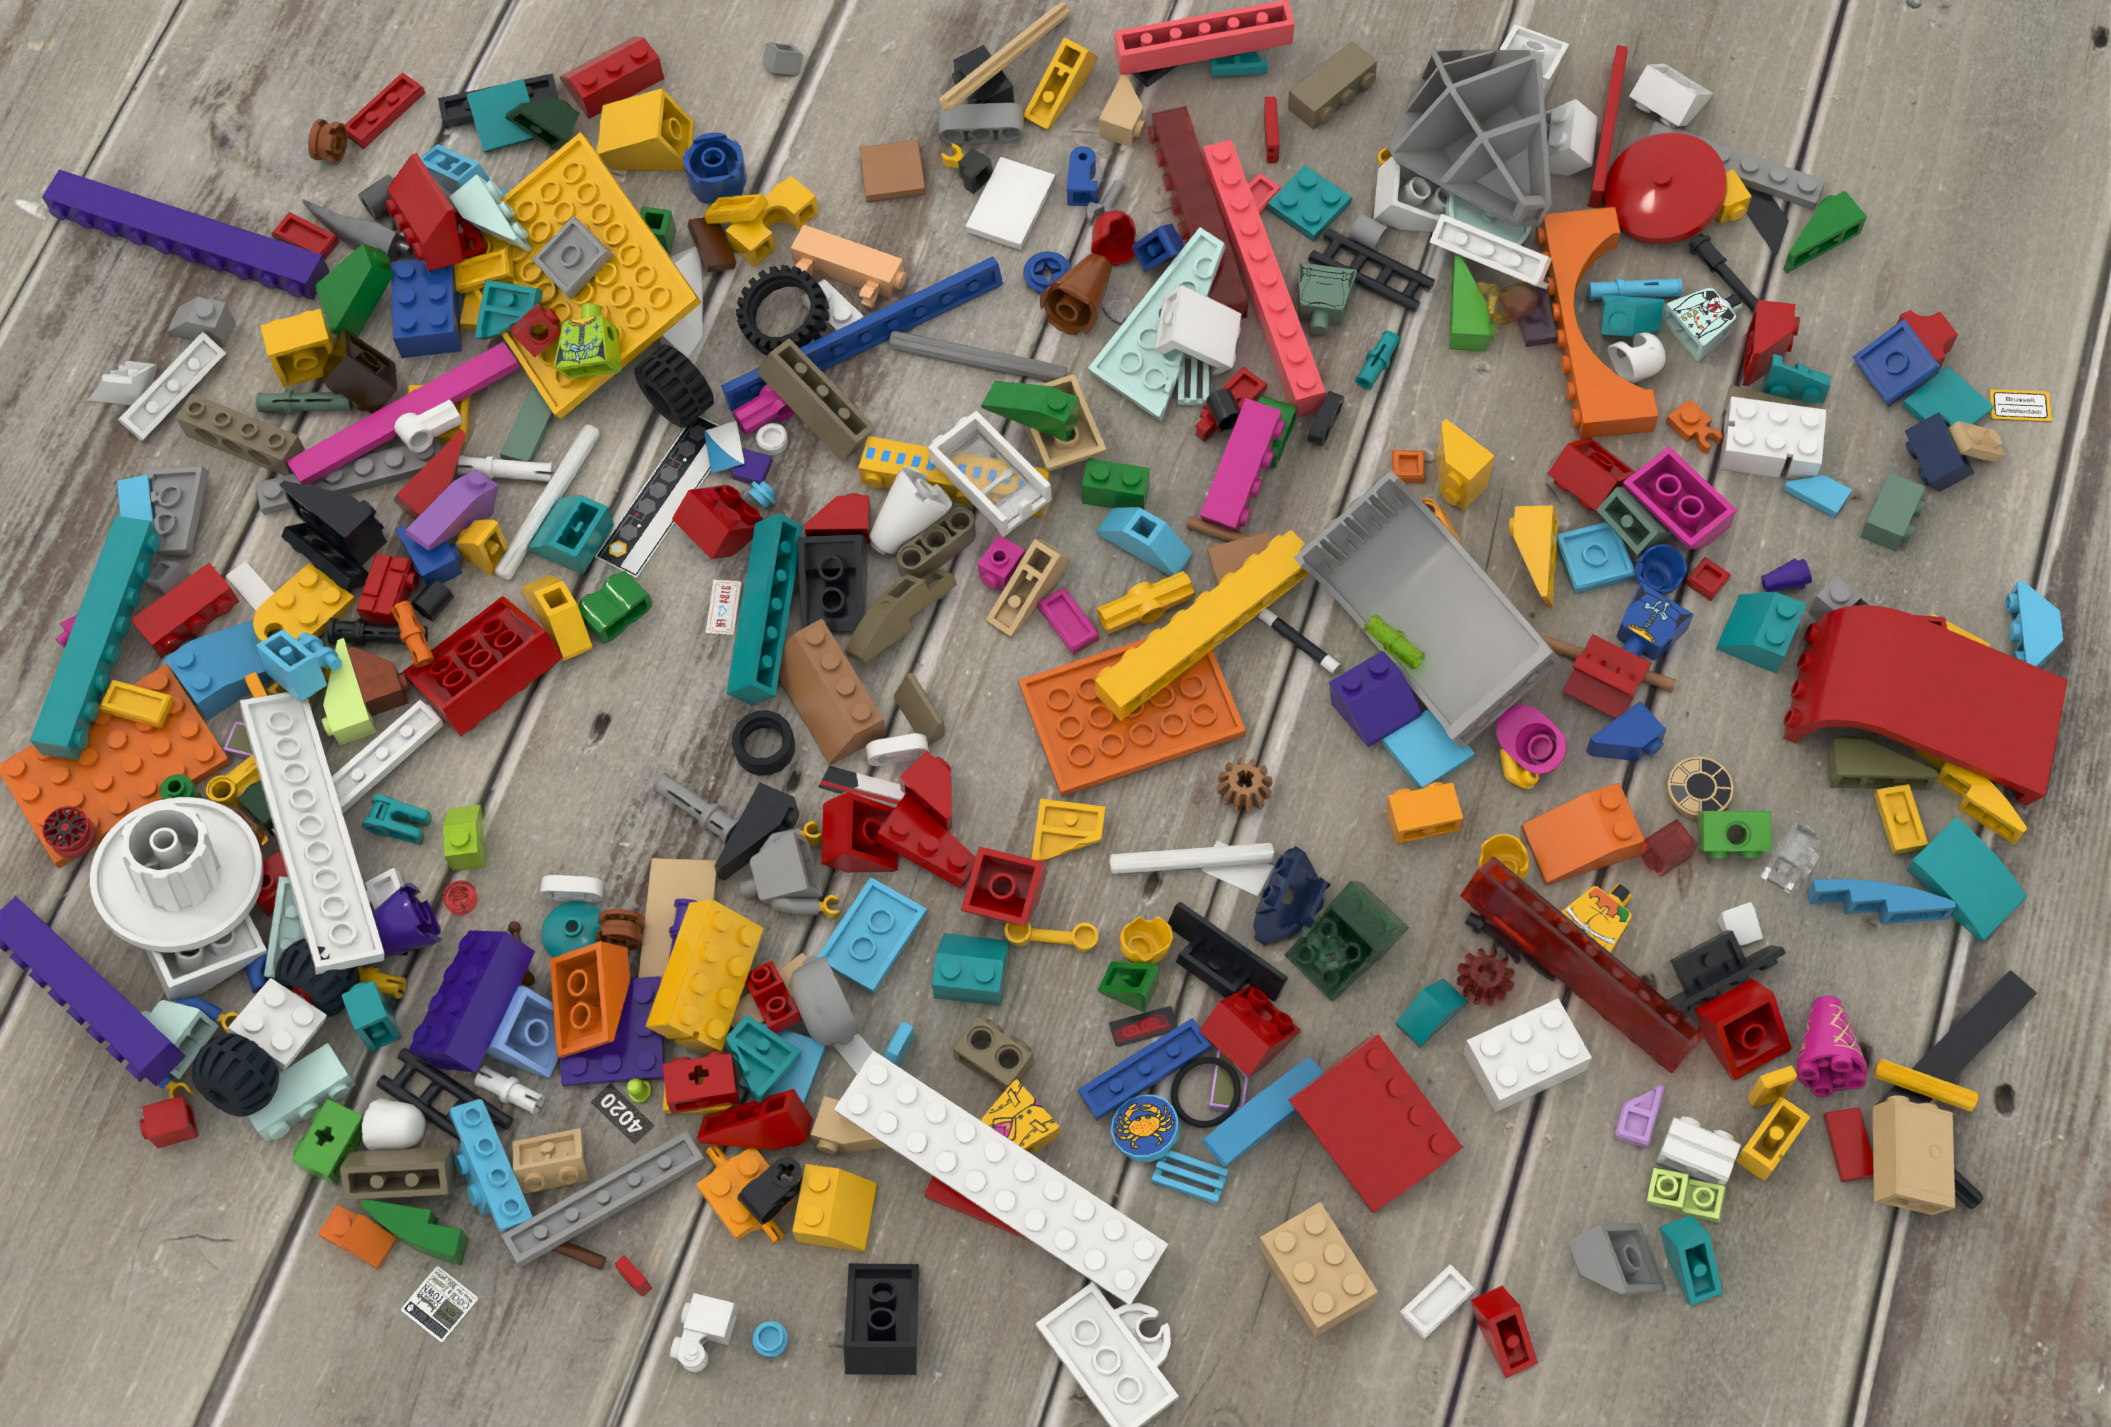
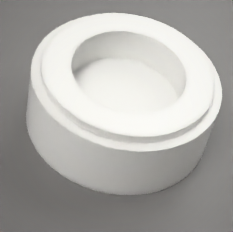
M777 423L766 424L757 432L758 447L767 455H778L788 446L787 432L783 426Z

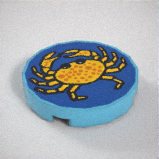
M1139 1095L1127 1100L1118 1108L1112 1119L1111 1134L1117 1149L1128 1156L1129 1159L1136 1162H1152L1163 1158L1169 1153V1149L1173 1144L1177 1143L1181 1124L1175 1108L1166 1099L1156 1095Z

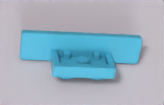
M478 1099L452 1107L449 1114L461 1140L457 1154L454 1156V1163L460 1176L464 1175L468 1184L467 1195L470 1203L473 1206L477 1205L481 1216L491 1213L499 1231L514 1228L532 1218V1214L483 1100Z

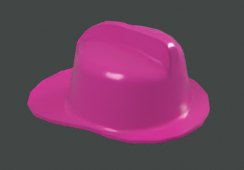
M1522 704L1512 706L1497 721L1496 735L1499 744L1527 771L1535 774L1551 772L1565 758L1567 750L1565 736L1555 724L1536 708Z

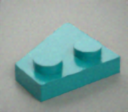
M747 1014L728 1034L725 1040L726 1047L732 1054L754 1098L759 1103L767 1097L801 1058V1050Z

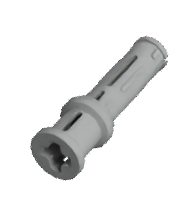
M661 773L654 781V791L660 793L695 817L703 830L712 831L721 837L722 843L726 845L740 818H732L717 803L709 804L671 778L667 773Z

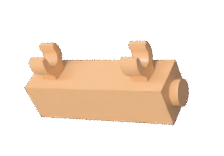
M803 225L791 247L795 267H799L802 272L805 270L811 276L812 272H816L861 288L859 297L863 298L861 305L870 309L874 307L878 295L892 299L897 289L901 290L906 281V272H904L901 258L807 225Z

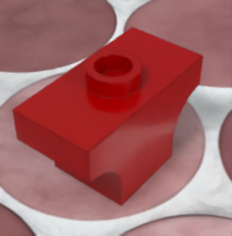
M1912 310L1900 314L1897 324L1905 319L1941 367L1946 357L1945 353L1951 351L1958 336L1941 311L1931 316H1920Z

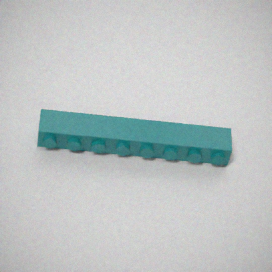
M115 516L30 739V742L41 755L78 761L81 751L87 746L92 721H95L98 716L99 702L103 692H106L108 689L109 675L113 664L117 663L119 659L121 642L123 637L129 632L130 618L134 608L139 605L140 591L144 580H147L150 575V564L154 553L158 552L160 548L161 536L151 521Z

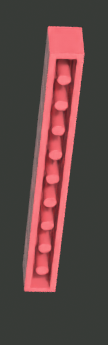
M1232 139L1204 146L1202 169L1288 403L1297 406L1296 417L1318 412L1325 398L1326 391Z

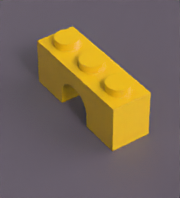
M791 175L785 181L776 184L772 192L765 197L768 204L754 220L732 222L726 230L730 248L752 267H756L776 250L773 234L768 229L771 225L787 223L798 231L819 213L816 196Z

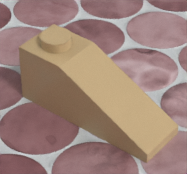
M1034 539L987 616L986 621L1010 637H1013L1038 607L1037 603L1043 600L1056 585L1072 558L1049 542Z
M826 1096L823 1097L811 1132L813 1143L817 1145L818 1150L836 1155L837 1151L848 1154L888 1147L838 1114L834 1108L840 1100Z

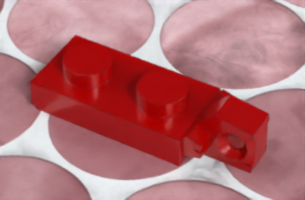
M1242 367L1221 389H1230L1241 409L1245 398L1256 401L1267 390V383L1245 367ZM1205 403L1203 411L1200 413L1201 420L1195 426V435L1204 442L1216 430L1220 433L1224 431L1218 429Z

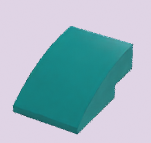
M1957 817L1912 860L1907 868V871L1927 887L1932 894L1955 901L1956 908L1951 917L1981 942L2027 897L2019 883L2000 859Z

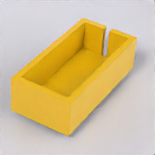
M713 899L689 903L645 1027L668 1039H675L676 1043L697 1054L722 1052L764 928Z

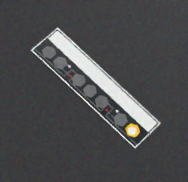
M699 416L682 430L595 555L596 558L622 571H626L636 578L674 525L675 522L672 520V517L688 490L698 489L711 471L704 431L720 425Z

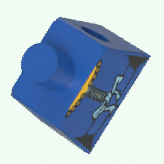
M1641 582L1624 615L1616 637L1625 643L1622 649L1639 657L1643 654L1651 660H1657L1689 629L1694 614Z

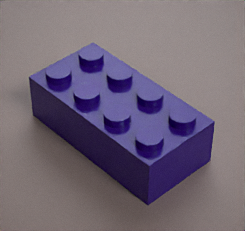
M469 930L461 939L456 957L446 969L443 976L444 980L437 994L430 1000L428 1012L422 1024L417 1027L413 1034V1042L409 1051L439 1069L476 1073L535 953L533 949L503 931Z

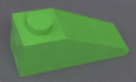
M1455 255L1452 270L1449 349L1486 352L1488 340H1494L1495 321H1490V308L1462 256Z

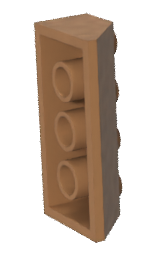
M823 619L793 633L783 647L778 680L828 763L832 765L866 747L868 743L885 737L887 732L884 718Z

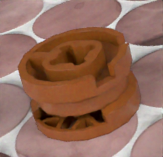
M317 119L312 125L308 138L310 157L313 160H321L323 158L332 164L340 163L347 147L348 135L346 126L339 122L329 124L324 119Z
M608 909L599 913L598 925L600 929L596 932V942L603 941L627 947L628 950H635L643 945L644 936L641 933L645 927V917L643 915L625 909Z

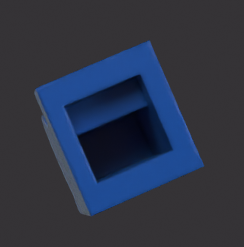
M1086 146L1077 147L1070 154L1067 181L1068 206H1088L1090 201L1094 203L1098 201V182L1091 181L1096 174V155L1093 149Z

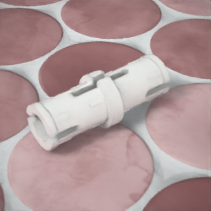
M486 1065L480 1069L484 1075L477 1074L475 1078L476 1086L499 1096L500 1101L505 1104L511 1102L533 1115L539 1112L536 1105L542 1107L545 1100L543 1094H539L521 1085L519 1079L513 1076L508 1078Z

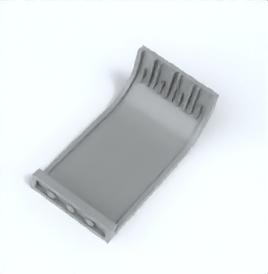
M1392 470L1386 475L1377 478L1373 486L1364 495L1354 499L1344 513L1338 518L1331 520L1325 526L1324 531L1314 540L1305 543L1300 552L1294 557L1297 563L1321 583L1345 608L1378 649L1384 651L1402 671L1408 685L1446 729L1447 735L1461 748L1469 744L1562 662L1560 657L1453 534Z

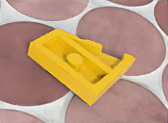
M1040 798L1031 859L1043 862L1102 842L1106 807Z

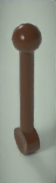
M512 921L508 925V931L513 934V937L521 941L519 934L521 925L516 921ZM529 967L521 980L525 986H532L535 983V977L529 971Z

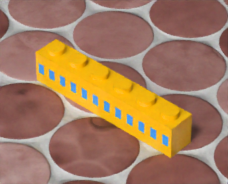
M872 436L867 437L858 467L861 483L871 488L885 487L891 489L898 472L904 466H908L928 476L925 481L932 487L937 483L951 500L966 506L973 505L935 465L933 466L930 463L928 447ZM963 453L951 461L980 491H983L1001 477L1004 471L1010 470L1003 461ZM1034 467L1051 484L1050 471L1047 472L1046 469ZM1014 473L1011 480L1003 481L985 496L994 505H997L1024 484V482ZM1046 505L1030 517H1043Z

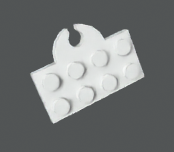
M1091 1282L1036 1323L1039 1332L1110 1427H1142L1179 1399V1395L1158 1369L1167 1359L1171 1347L1168 1323L1162 1325L1159 1333L1153 1338L1143 1336L1139 1330L1143 1322L1155 1320L1159 1316V1311L1155 1308L1141 1303H1133L1113 1309L1094 1282Z

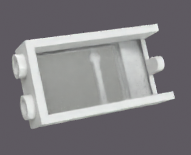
M977 411L968 417H962L953 429L945 435L937 436L928 447L930 463L933 466L935 465L998 529L1003 537L1052 500L1051 484Z

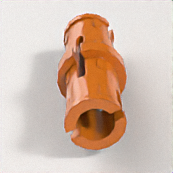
M404 601L394 605L395 607H392L391 611L401 631L400 639L403 643H406L415 667L430 664L435 658L424 636L426 634L425 628L419 624L411 602Z

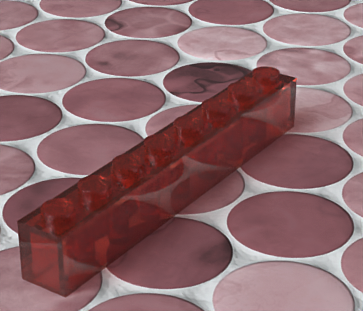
M1183 106L1152 113V126L1147 127L1150 143H1156L1157 146L1155 158L1158 168L1163 167L1165 174H1162L1165 191H1171L1170 206L1173 216L1178 215L1180 220L1177 223L1178 233L1181 235L1182 240H1186V243H1188L1201 227L1225 244V251L1208 298L1241 313V319L1247 318L1248 298L1187 107Z
M1495 856L1476 871L1461 893L1460 897L1469 903L1474 910L1481 913L1499 931L1506 934L1525 953L1531 955L1550 974L1562 981L1579 998L1587 1002L1605 1020L1612 1023L1631 1042L1637 1044L1656 1063L1664 1067L1671 1074L1687 1059L1706 1035L1702 1028Z

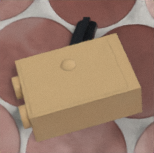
M1890 1096L1887 1098V1101L1873 1106L1874 1202L1929 1215L1954 1209L1955 1196L1969 1209L1976 1208L1982 1202L1983 1196L1981 1192L1954 1168L1953 1112L1938 1109V1106L1933 1103L1917 1104L1909 1102V1098L1905 1096Z

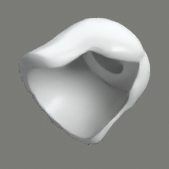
M386 1098L372 1101L363 1117V1143L369 1151L411 1149L424 1137L426 1128L425 1117L421 1110L412 1104L395 1102Z

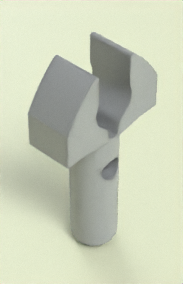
M1121 180L1114 181L1101 203L1097 204L1090 201L1086 208L1089 226L1092 225L1096 216L1102 215V213L1107 211H1113L1112 207L1125 187Z

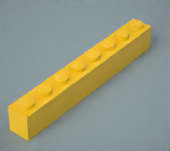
M1292 530L1283 536L1277 535L1274 537L1264 551L1260 554L1254 553L1248 557L1243 567L1235 573L1229 572L1226 574L1216 588L1210 592L1207 590L1200 594L1190 608L1186 611L1184 609L1178 611L1164 628L1153 630L1142 645L1138 648L1132 647L1127 650L1122 656L1121 661L1112 668L1110 666L1104 668L1096 677L1095 694L1122 721L1306 578L1309 573L1294 559L1305 543Z

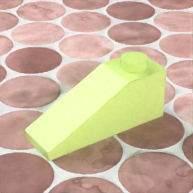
M344 638L337 640L335 652L342 661V666L336 671L331 669L323 704L327 717L322 718V723L328 737L334 735L340 746L377 733L371 713L364 703L347 650L349 647Z

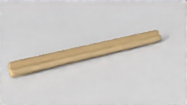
M1063 2L1055 5L939 98V104L943 110L950 111L1066 19L1070 15V9L1067 8V5Z

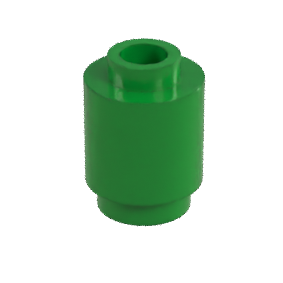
M183 774L169 776L160 787V795L163 800L177 797L202 798L190 778Z

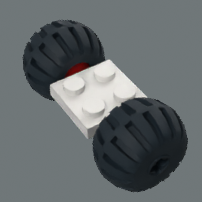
M305 938L287 947L276 964L275 980L270 978L228 1027L227 1034L213 1038L199 1050L193 1062L191 1072L193 1083L199 1093L216 1108L237 1117L249 1116L268 1105L278 1088V1067L285 1071L324 1024L326 1018L339 1014L346 1008L341 994L348 992L352 986L360 982L357 966L342 970H327L323 974L316 975L314 963L311 959L312 955ZM317 946L320 955L325 950V947ZM330 954L326 958L320 956L321 960L329 959Z

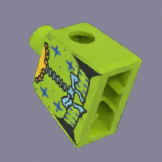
M583 304L581 318L566 320L562 325L554 369L568 379L621 372L617 328L605 317L600 316L601 307L597 304Z

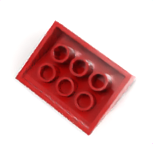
M502 596L431 650L435 658L434 661L422 667H415L413 663L403 672L408 682L445 723L461 737L466 732L474 729L489 714L500 709L516 693L526 689L529 683L542 673L549 671L563 657L546 630Z
M1379 1034L1367 1037L1288 1100L1372 1213L1432 1173L1463 1148Z

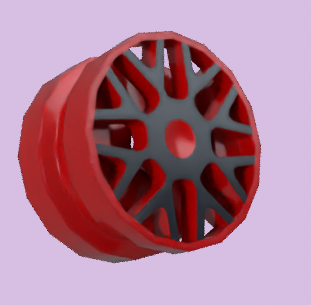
M65 806L52 811L42 826L43 837L47 844L52 847L55 853L64 858L71 859L84 855L93 847L97 837L94 824L77 807Z

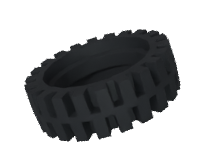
M781 265V270L776 266L769 267V274L762 270L758 273L759 280L752 277L748 281L751 287L747 288L744 286L741 293L744 298L738 297L737 304L739 308L736 309V316L739 320L737 322L747 340L762 354L767 356L789 338L798 348H801L811 343L812 340L822 338L819 332L826 331L827 325L825 321H829L830 316L827 297L817 281L805 270L802 272L799 267L795 266L791 270L788 265ZM784 287H797L804 290L811 304L809 314L804 323L793 333L782 337H769L761 333L757 327L756 314L762 301L773 291Z

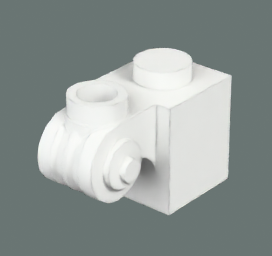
M693 1293L691 1303H685L681 1314V1323L684 1324L682 1337H675L670 1357L679 1360L682 1366L690 1372L702 1371L707 1366L709 1359L703 1344L707 1341L725 1345L730 1343L739 1312L735 1303Z

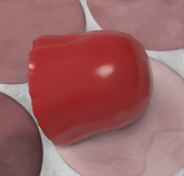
M1113 210L1103 213L1095 220L1092 229V254L1104 256L1113 266L1127 264L1134 259L1136 255L1131 246L1136 243V228L1130 215L1120 210Z

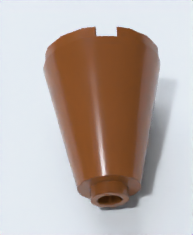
M1098 254L1087 255L1050 284L1040 296L1041 310L1043 307L1048 314L1046 319L1058 330L1070 335H1076L1078 332L1083 331L1086 334L1096 324L1112 273L1111 264L1104 256Z

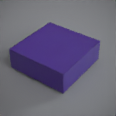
M743 448L744 464L734 467L732 477L734 480L748 484L755 481L759 485L767 477L773 463L772 456Z

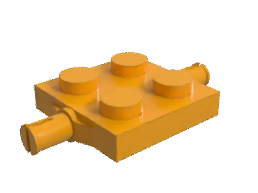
M712 1145L713 1150L709 1147L705 1153L713 1161L716 1168L710 1175L699 1181L696 1187L734 1240L737 1242L750 1232L763 1229L773 1244L778 1243V1238L781 1241L785 1234L774 1221L777 1215L768 1223L761 1225L737 1200L741 1190L770 1167L756 1148H748L739 1155L728 1159L719 1148V1145ZM794 1199L789 1201L780 1211L791 1205Z

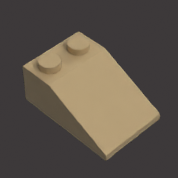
M1075 374L1041 384L1079 397L1080 417L1066 442L1023 425L1028 439L1047 472L1107 453L1105 444Z

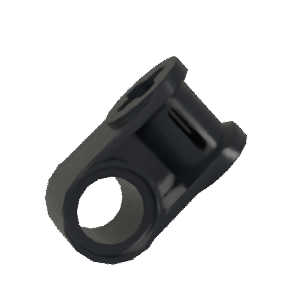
M789 1157L776 1160L759 1177L749 1182L741 1190L737 1200L761 1225L768 1223L789 1201L800 1193L803 1178L801 1166L795 1159ZM783 1174L788 1177L793 1175V1180L789 1181L786 1178L781 1180V1176Z

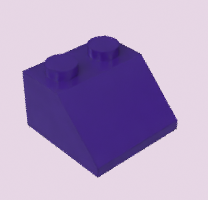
M1384 651L1379 652L1329 682L1331 705L1367 747L1374 745L1422 716V711L1402 671Z

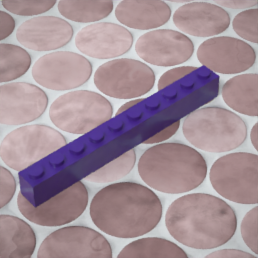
M60 169L42 196L49 209V213L59 220L68 219L77 222L80 226L87 229L93 227L102 230L111 237L120 236L129 239L136 245L143 246L144 244L153 247L163 254L172 253L181 256L190 263L199 262L218 272L223 270L233 273L242 280L251 279L260 282L269 289L278 288L287 291L290 295L297 298L303 296L314 300L317 295L315 285L330 272L321 254Z

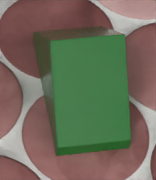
M1111 962L1097 991L1145 1013L1159 985V967L1156 964Z

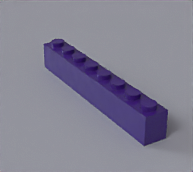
M15 896L0 910V948L5 953L9 949L13 950L14 953L10 958L24 971L30 967L33 971L28 975L43 989L49 985L52 989L48 992V995L60 1006L63 1007L68 1003L71 1007L66 1012L81 1026L87 1021L90 1026L86 1031L100 1044L105 1040L109 1042L110 1045L106 1050L120 1063L126 1059L130 1063L126 1069L138 1081L141 1082L146 1077L152 1084L157 1086L186 1057L180 1049L18 897Z

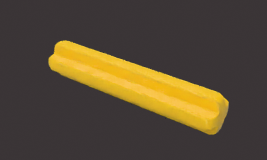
M1879 1059L1875 1066L1874 1077L1967 1111H1973L1977 1105L1979 1094L1975 1091L1885 1059Z

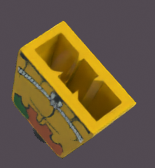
M1616 884L1608 894L1599 887L1593 886L1557 914L1551 930L1602 969L1631 920L1632 914L1624 906L1632 898V895L1627 888L1620 884Z

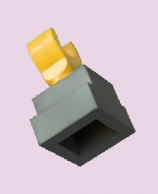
M952 144V152L955 156L949 157L942 153L943 164L950 168L955 167L959 169L960 178L964 181L965 189L974 194L990 179L993 173L991 159L974 148L964 155L958 145Z

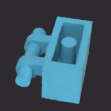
M282 629L256 645L267 675L299 702L311 697L317 691L327 686L321 667L336 671L342 666V661L332 648L324 647L321 639L306 632L301 633L297 641Z

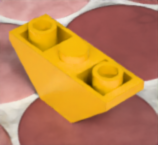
M549 574L521 586L522 593L544 630H546L562 655L563 661L592 649V643L578 605L563 580Z

